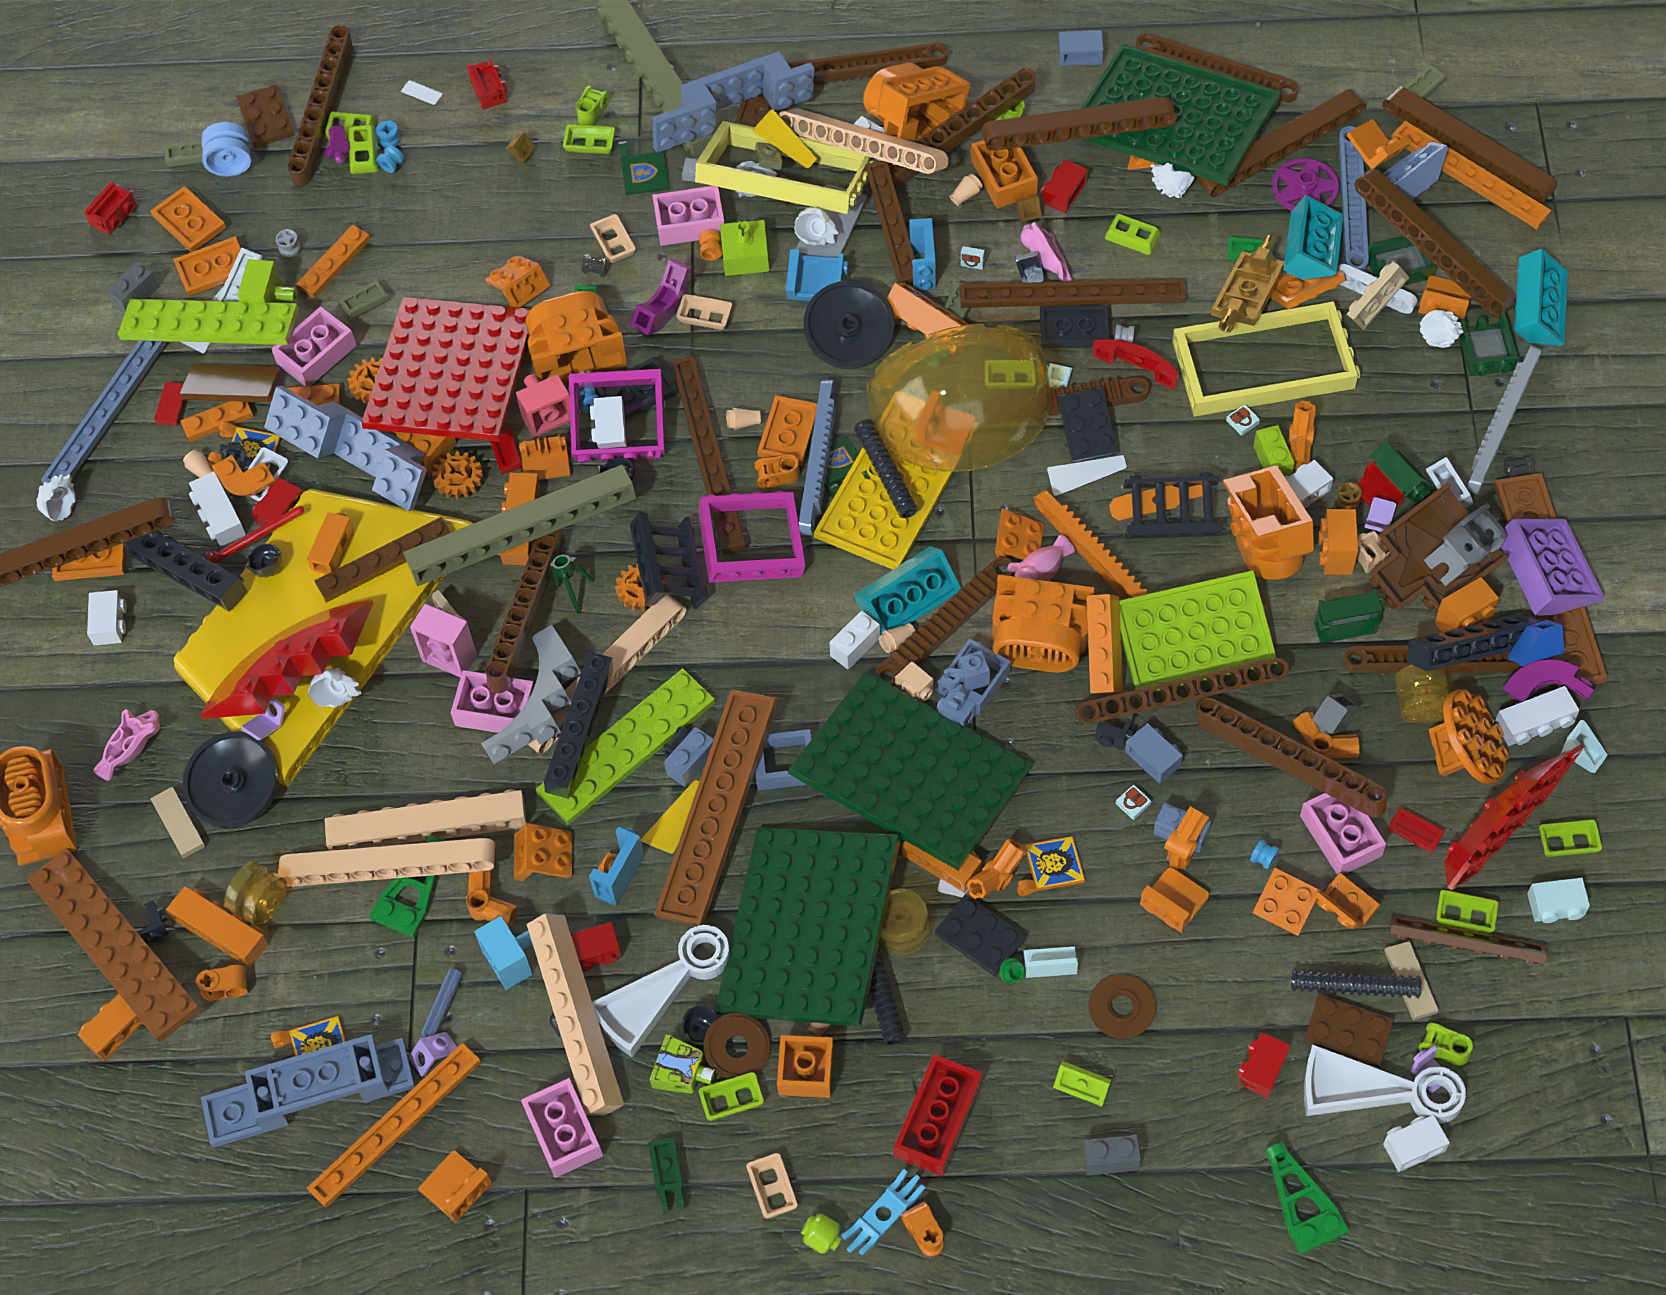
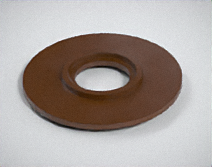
M1115 975L1102 980L1095 986L1089 998V1014L1093 1023L1104 1034L1114 1038L1127 1039L1142 1034L1151 1025L1155 1016L1156 1004L1152 992L1142 981L1131 976ZM1124 996L1132 1001L1134 1009L1129 1016L1119 1017L1112 1012L1111 1002L1116 997Z
M731 1013L718 1018L712 1023L706 1032L703 1049L706 1061L711 1069H715V1073L719 1076L731 1079L751 1072L755 1073V1075L760 1072L768 1060L770 1042L766 1030L756 1019L746 1014ZM738 1035L746 1040L748 1050L743 1057L733 1058L727 1053L725 1046L731 1036Z

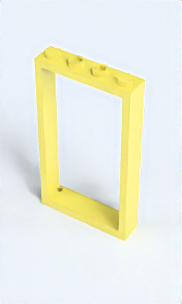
M722 121L696 162L695 182L848 214L850 208L856 205L857 196L861 195L863 184L866 185L868 182L865 164L874 163L875 161H872V157L813 139L798 137L817 158L814 163L857 171L846 192L716 165L727 145L755 150L756 142L770 144L753 133L752 130L755 127ZM779 150L781 156L789 157Z
M1334 302L1264 313L1260 315L1255 326L1236 322L1233 330L1229 333L1226 332L1229 326L1226 327L1224 332L1219 329L1220 321L1174 329L1172 343L1194 417L1235 410L1244 404L1247 407L1355 389L1357 379L1360 378V371L1358 366L1354 365L1353 349L1348 347L1347 331L1345 328H1342L1341 312L1336 310ZM1328 319L1345 372L1203 397L1188 343Z

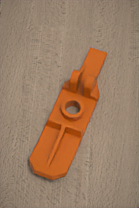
M1202 484L1188 487L1189 500L1203 497ZM1171 485L1164 486L1166 510L1175 509L1179 505V488ZM1155 489L1141 491L1142 515L1156 513V504L1152 501L1155 498ZM1132 494L1116 497L1112 500L1109 507L1113 518L1119 521L1133 518Z

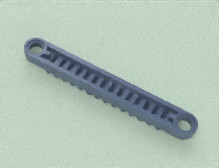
M1347 126L1340 131L1338 141L1344 264L1365 272L1369 260L1366 202L1354 187L1355 180L1364 174V165L1361 154L1352 145L1351 141L1344 138L1347 136V133L1356 127ZM1357 259L1360 260L1363 264L1360 266H1354L1352 265L1351 261Z
M822 380L820 385L799 519L800 535H813L816 516L822 513L823 491H825L824 484H826L825 476H827V468L829 467V453H831L830 446H832L831 439L833 438L832 431H834L835 416L837 415L834 403V380Z

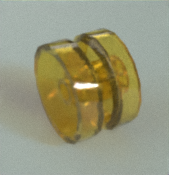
M251 861L245 864L232 879L225 895L224 905L230 912L239 916L243 915L244 919L251 924L261 926L269 921L279 909L287 890V881L279 874L269 872L263 865Z
M890 890L879 943L884 949L894 954L904 955L913 953L922 948L929 938L931 929L926 903L920 895L911 890Z

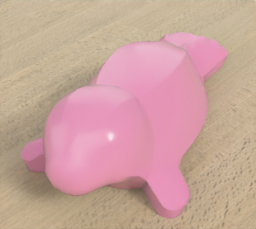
M1036 222L1026 224L1020 235L1023 245L1030 249L1031 252L1037 251L1042 268L1056 273L1062 282L1072 281L1066 261L1055 242L1052 232L1048 233L1046 230L1041 229Z
M1061 534L1053 546L1035 550L1020 563H1010L1008 571L1014 572L1015 577L1050 581L1058 572L1063 557L1075 552L1074 545Z
M125 709L122 712L121 724L108 741L103 758L94 768V773L109 781L114 768L127 764L138 757L148 739L159 731V714L154 710H150L147 713L134 717L129 710Z

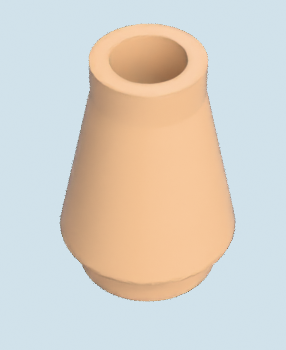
M973 174L964 176L953 194L950 195V199L959 206L962 202L980 192L981 182Z
M740 408L727 410V427L737 430L760 424V411Z
M196 449L190 451L183 459L185 468L199 478L214 472L203 452H199Z
M907 623L903 626L885 630L879 636V643L887 653L897 650L907 637H911L915 629L910 623Z

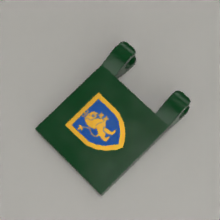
M627 142L618 143L626 196L669 190L663 151L629 156Z
M847 435L833 440L832 446H830V461H828L829 467L827 468L826 484L824 485L832 499L840 488L837 482L845 479L859 455ZM810 450L806 452L808 458L810 455ZM867 470L861 472L865 479L871 478Z

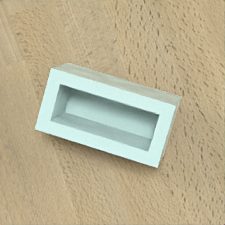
M1583 878L1534 883L1527 894L1534 922L1552 923L1561 918H1568L1569 920L1580 919L1585 916L1590 906Z

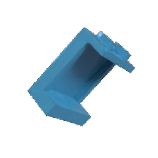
M932 218L909 219L913 253H924V259H914L912 261L913 288L915 290L936 288Z
M790 249L786 283L787 299L810 301L825 286L843 281V275L848 274V261H845L844 253H839V258L800 255L799 250Z
M617 827L615 831L620 852L609 872L606 874L594 868L589 876L594 896L615 906L618 905L644 858L640 836L630 828L623 829Z

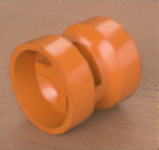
M712 229L701 232L699 235L701 257L709 261L719 259L722 256L721 234Z

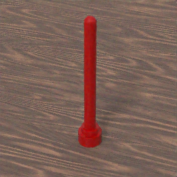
M297 506L219 552L209 551L204 555L212 563L221 564L225 558L302 515L305 509L303 506Z

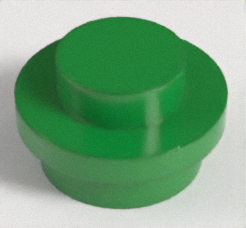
M1008 958L1002 963L1000 977L1005 983L1014 984L1023 978L1024 967L1019 960Z

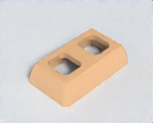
M616 214L590 224L596 239L610 263H615L634 254L635 246ZM614 230L617 237L605 241L602 233ZM618 246H623L626 250L614 256L610 251Z
M685 294L682 297L677 312V319L681 323L724 330L732 303ZM689 310H701L700 318L687 317ZM712 313L722 314L721 323L709 321L710 315Z
M775 1153L747 1164L749 1176L763 1216L766 1219L797 1208V1201L780 1154ZM774 1169L778 1177L777 1182L766 1186L762 1185L759 1174L763 1171ZM782 1193L785 1197L786 1205L775 1210L770 1209L767 1201L768 1197Z

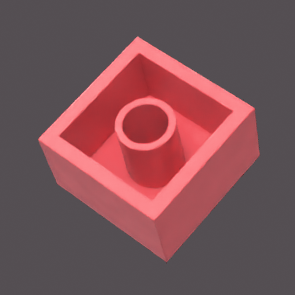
M535 374L527 376L524 379V384L527 388L516 392L522 419L532 437H537L570 422V397L558 374L539 382Z

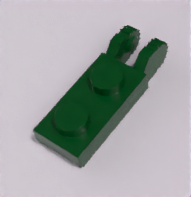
M674 1137L648 1142L657 1195L660 1196L663 1214H668L670 1209L666 1193L675 1191L679 1211L685 1210L682 1194L684 1189Z

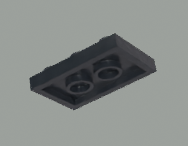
M1108 305L1040 306L1041 348H1093L1095 340H1109Z
M655 356L627 370L661 369L664 400L678 393L676 386ZM655 384L595 387L600 398L622 397L625 420L656 405Z
M1103 387L1058 395L1057 402L1071 462L1077 463L1117 455L1118 450Z
M967 894L960 899L935 930L937 937L994 977L999 975L1002 963L1006 959L1012 958L1026 941V936Z

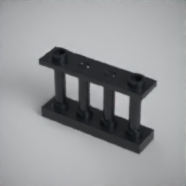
M1211 472L1200 473L1199 476L1143 478L1142 475H1131L1128 477L1129 479L1124 480L1123 489H1131L1133 511V522H1131V525H1127L1125 530L1126 539L1221 535L1223 531L1222 522H1216V519H1213L1212 486L1218 485L1220 475L1214 476ZM1202 484L1204 519L1202 522L1192 523L1189 514L1188 486ZM1164 486L1179 487L1180 520L1178 523L1169 524V521L1166 520ZM1141 488H1155L1157 521L1154 524H1145L1142 521Z
M639 512L630 523V530L646 605H655L664 594L688 596L691 598L692 608L697 609L707 597V588L703 581L694 540V528L691 526L690 517H685L678 527L652 525L649 522L648 513ZM652 535L677 537L679 547L656 545L653 542ZM656 554L682 557L684 567L660 565ZM660 574L685 576L688 587L664 585Z

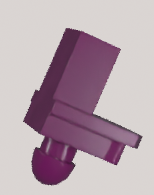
M331 126L328 130L330 143L324 154L327 159L334 157L337 164H343L345 156L350 150V142H346L344 126Z

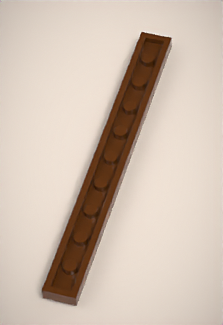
M1184 279L960 284L959 287L961 308L1185 303L1186 300Z
M694 356L673 360L672 367L707 495L716 496L731 494ZM736 511L712 512L722 553L726 554L746 549Z

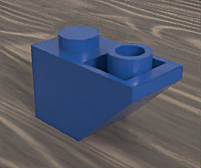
M1549 620L1528 625L1511 650L1509 660L1519 663L1520 666H1526L1539 660H1552L1556 655L1565 653L1562 625Z

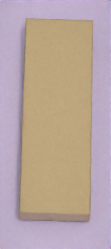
M173 787L150 798L183 859L205 847Z
M1410 941L1385 948V955L1395 977L1404 975V977L1408 978V975H1412V978L1420 976L1422 979L1421 996L1419 999H1416L1415 996L1407 998V995H1403L1412 1020L1437 1014L1438 1008Z

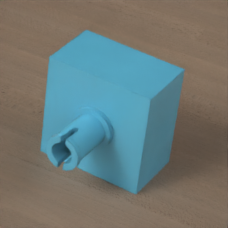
M500 916L474 931L483 954L506 990L532 975L523 951L533 945L529 930L515 937Z

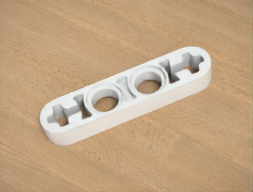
M1340 264L1337 267V270L1344 273L1345 282L1340 285L1362 295L1365 294L1366 287L1378 279L1346 264ZM1400 288L1386 306L1409 314L1416 306L1417 298L1410 292Z

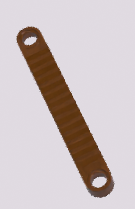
M1143 33L1136 39L1135 48L1280 91L1281 98L1279 102L1291 103L1297 98L1298 85L1293 80L1153 34ZM1149 42L1152 46L1145 48L1141 46V43ZM1288 88L1293 92L1291 94H1284L1281 90Z
M929 43L787 62V64L793 69L811 62L814 67L813 83L820 85L823 81L828 84L831 80L837 83L839 79L844 82L847 78H850L851 81L855 77L862 79L864 76L871 78L872 75H875L881 69L903 63H914L921 68L941 66L948 60V49L942 43ZM934 52H941L943 55L940 57H934L931 54Z
M1116 377L1112 381L1105 379L1103 382L1096 380L1093 384L1089 381L1085 385L1078 383L1076 386L1069 384L1066 388L1060 386L1058 389L1051 387L1049 390L1042 388L1039 392L1033 390L1031 393L1024 391L1022 394L1015 392L1012 396L1009 394H1005L1004 397L997 395L992 399L975 401L970 404L968 413L974 415L973 413L976 410H984L986 412L983 417L975 416V422H978L979 426L1060 414L1057 402L1058 395L1103 387L1107 407L1132 404L1147 399L1149 384L1141 377L1120 380ZM1134 386H1140L1144 391L1142 393H1134L1131 389Z
M999 557L993 560L983 571H979L976 577H972L970 583H966L963 589H959L957 595H953L950 601H946L944 607H940L938 612L933 613L932 617L927 619L923 626L920 625L910 638L907 637L897 650L892 651V654L878 666L875 676L881 679L880 676L884 672L892 673L894 678L885 682L896 687L895 677L910 662L919 666L997 593L998 575L1014 576V572L1008 571L1006 574H999L996 571L997 567L1006 566L1008 568V565L1013 562L1006 557Z
M1408 645L1351 646L1344 652L1342 660L1343 667L1349 672L1374 673L1375 675L1380 673L1385 675L1390 673L1395 675L1399 673H1404V675L1413 673L1417 675L1420 672L1424 675L1430 672L1434 675H1437L1439 672H1442L1444 675L1449 672L1453 674L1459 672L1463 674L1472 672V674H1477L1478 672H1482V674L1488 672L1492 674L1498 672L1506 674L1507 672H1517L1524 667L1520 666L1517 662L1509 660L1511 652L1509 651L1427 672L1407 663ZM1357 655L1361 658L1362 662L1353 664L1349 661L1348 657Z

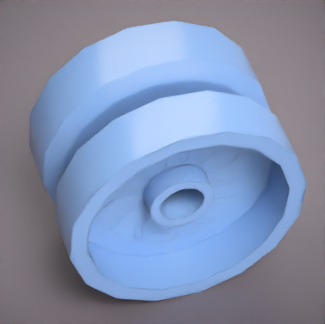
M221 122L208 126L203 131L201 137L203 148L202 161L204 167L209 172L219 176H234L245 172L250 167V136L243 126L230 122Z

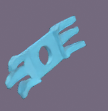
M903 1169L894 1183L887 1188L886 1192L863 1217L859 1218L849 1230L841 1235L844 1240H847L859 1232L860 1228L863 1229L847 1248L849 1253L860 1247L871 1236L872 1238L859 1251V1254L862 1256L876 1245L879 1238L901 1214L914 1204L925 1189L921 1184L905 1200L920 1179L917 1174L904 1188L896 1192L908 1174ZM880 1207L890 1209L891 1217L887 1221L877 1219L876 1211Z

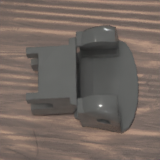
M1488 503L1458 523L1443 537L1444 543L1424 560L1431 570L1440 563L1448 564V573L1440 579L1445 586L1460 577L1475 563L1485 559L1489 552L1496 551L1505 543L1507 535L1500 524L1489 513L1490 505ZM1487 529L1493 530L1494 535L1492 537L1487 535Z

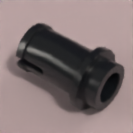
M678 727L670 741L663 745L664 754L669 757L690 732L683 727Z

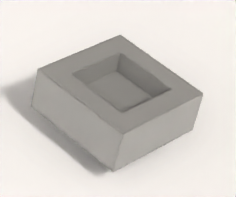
M685 159L682 172L683 181L695 182L696 162L698 159Z

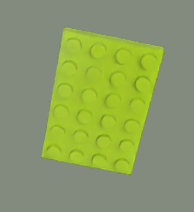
M1253 570L1119 601L1121 640L1134 690L1276 658Z

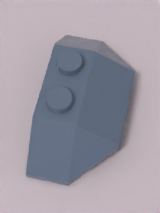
M1430 142L1426 144L1425 148L1418 149L1402 158L1385 171L1383 175L1413 201L1415 197L1429 189L1439 179L1448 148L1446 145Z

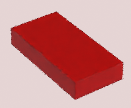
M165 382L154 418L156 424L178 426L185 400L181 399L180 396L184 384Z
M510 428L502 430L499 442L490 441L501 475L523 469Z
M1402 807L1399 808L1387 829L1433 854L1445 833L1443 829Z

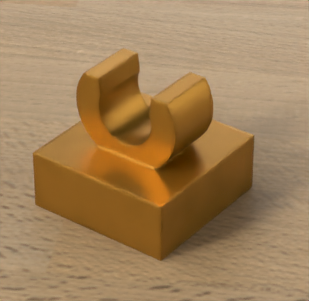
M519 131L506 150L518 162H525L536 147L524 131Z
M1037 194L1015 200L1018 219L1021 223L1042 217Z

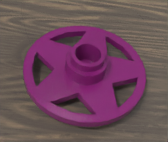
M1307 158L1294 159L1284 163L1277 169L1272 180L1274 197L1283 207L1290 211L1296 207L1291 203L1302 200L1305 195L1320 202V195L1333 192L1330 198L1323 203L1329 207L1335 201L1339 189L1338 179L1331 168L1320 161ZM1296 165H1305L1300 172L1288 169ZM1318 168L1327 173L1330 179L1318 177ZM1278 178L1287 185L1281 193H1279L1277 187Z

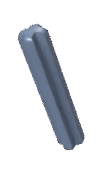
M453 968L448 970L422 1029V1037L438 1033L462 978L459 970Z

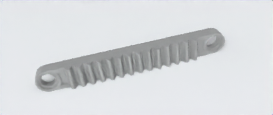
M1531 345L1524 361L1517 363L1513 376L1507 385L1503 398H1501L1497 411L1474 458L1471 468L1473 474L1467 486L1469 492L1478 495L1537 365L1542 349Z

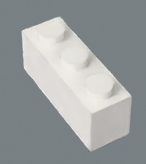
M215 472L189 483L192 492L188 494L194 506L199 504L201 509L197 510L202 522L208 521L210 526L206 529L211 540L217 539L221 547L246 535Z
M1563 686L1500 710L1495 723L1501 726L1504 734L1503 737L1508 746L1514 744L1522 745L1537 735L1540 737L1546 736L1553 729L1571 726L1575 722L1579 709L1567 688Z

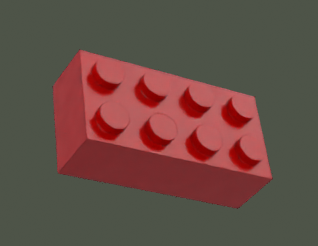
M933 1054L894 1145V1158L943 1177L982 1085V1073Z

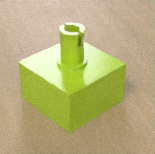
M764 220L720 224L725 276L769 272Z
M248 259L237 296L240 302L279 303L280 300L295 302L297 288L283 287L274 261Z

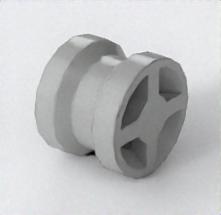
M285 229L276 235V243L281 255L293 257L300 252L301 245L295 231Z
M1117 324L1114 340L1133 343L1135 326L1126 328Z

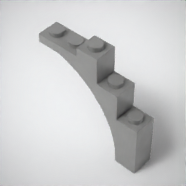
M552 625L531 637L539 655V673L527 703L503 731L481 743L493 764L537 739L539 744H542L561 733L551 714L571 703L562 684L581 674V671Z

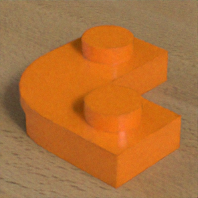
M232 455L212 465L217 477L230 494L247 496V498L252 497L276 482L264 461L244 473Z

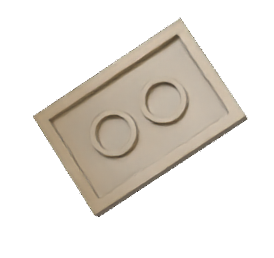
M1394 261L1390 265H1386L1381 270L1379 278L1366 287L1365 294L1351 304L1347 315L1364 330L1409 277Z

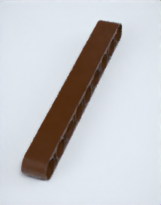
M336 25L330 31L287 167L292 182L296 186H305L312 178L325 137L329 116L333 111L353 48L349 29L345 25Z
M1031 68L1018 70L914 143L941 150L946 154L981 130L985 123L994 121L1032 95L1036 90L1035 72ZM887 162L894 188H897L920 172L906 167L901 168L900 165Z
M1402 86L1396 87L1382 102L1383 108L1392 116L1402 122H1409L1540 204L1557 188L1555 179Z
M1347 89L1255 141L1227 186L1201 177L1197 178V183L1210 197H1216L1356 118L1363 112L1366 104L1351 89Z
M1160 97L994 120L985 123L981 131L986 148L991 151L1167 127L1176 122L1177 115L1170 98Z
M1370 169L1355 180L1354 187L1357 193L1491 316L1499 318L1501 313H1506L1514 307L1516 299L1513 293L1382 173L1376 169Z
M165 497L153 498L1 553L0 587L170 526L174 520L169 500Z
M563 528L539 537L534 542L486 666L487 684L491 692L503 693L508 690L553 573L550 563L560 555L563 547Z
M1270 658L1083 701L1076 706L1074 715L1079 722L1094 723L1280 680L1288 674L1289 666L1282 658ZM1274 662L1280 666V672L1276 676L1272 674L1270 669ZM1250 668H1254L1257 672V677L1254 681L1249 680L1247 677V671ZM1226 673H1230L1233 676V684L1231 686H1226L1223 681ZM1204 678L1210 683V688L1207 692L1202 691L1200 688V682ZM1179 684H1183L1187 689L1184 697L1177 695L1176 688ZM1156 689L1161 690L1163 693V699L1159 703L1153 699V692ZM1132 695L1139 697L1140 703L1137 708H1132L1129 704V699ZM1109 700L1114 701L1116 704V710L1112 714L1108 713L1105 709V705ZM1086 705L1090 706L1093 711L1089 719H1085L1081 712L1082 708Z
M1203 697L1197 701V724L1204 730L1370 817H1380L1385 813L1386 790L1383 786L1214 698Z

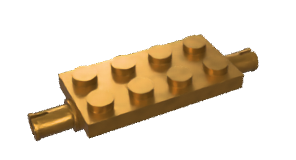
M1270 235L1264 237L1261 246L1252 253L1241 252L1211 309V316L1222 318L1218 325L1221 331L1224 332L1226 327L1229 326L1226 332H1231L1236 322L1251 326L1256 325L1284 268V261L1276 260L1272 253L1278 244L1276 237L1272 236L1268 242Z

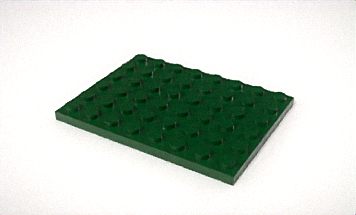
M1122 44L1080 109L1167 97L1172 101L1177 115L1176 122L1167 127L1082 138L1081 140L1160 165L1169 163L1172 164L1173 169L1189 172L1192 175L1227 186L1280 100L1281 92Z
M865 671L789 767L788 774L959 871L1031 771L1033 763L966 726L963 727L938 713L936 709Z
M757 827L729 946L730 957L724 968L714 1010L717 1015L724 1016L731 1013H741L760 1019L862 1027L898 855L900 837L890 834Z

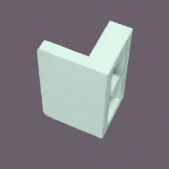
M1075 947L1024 950L1026 978L1077 974L1078 959L1076 958Z

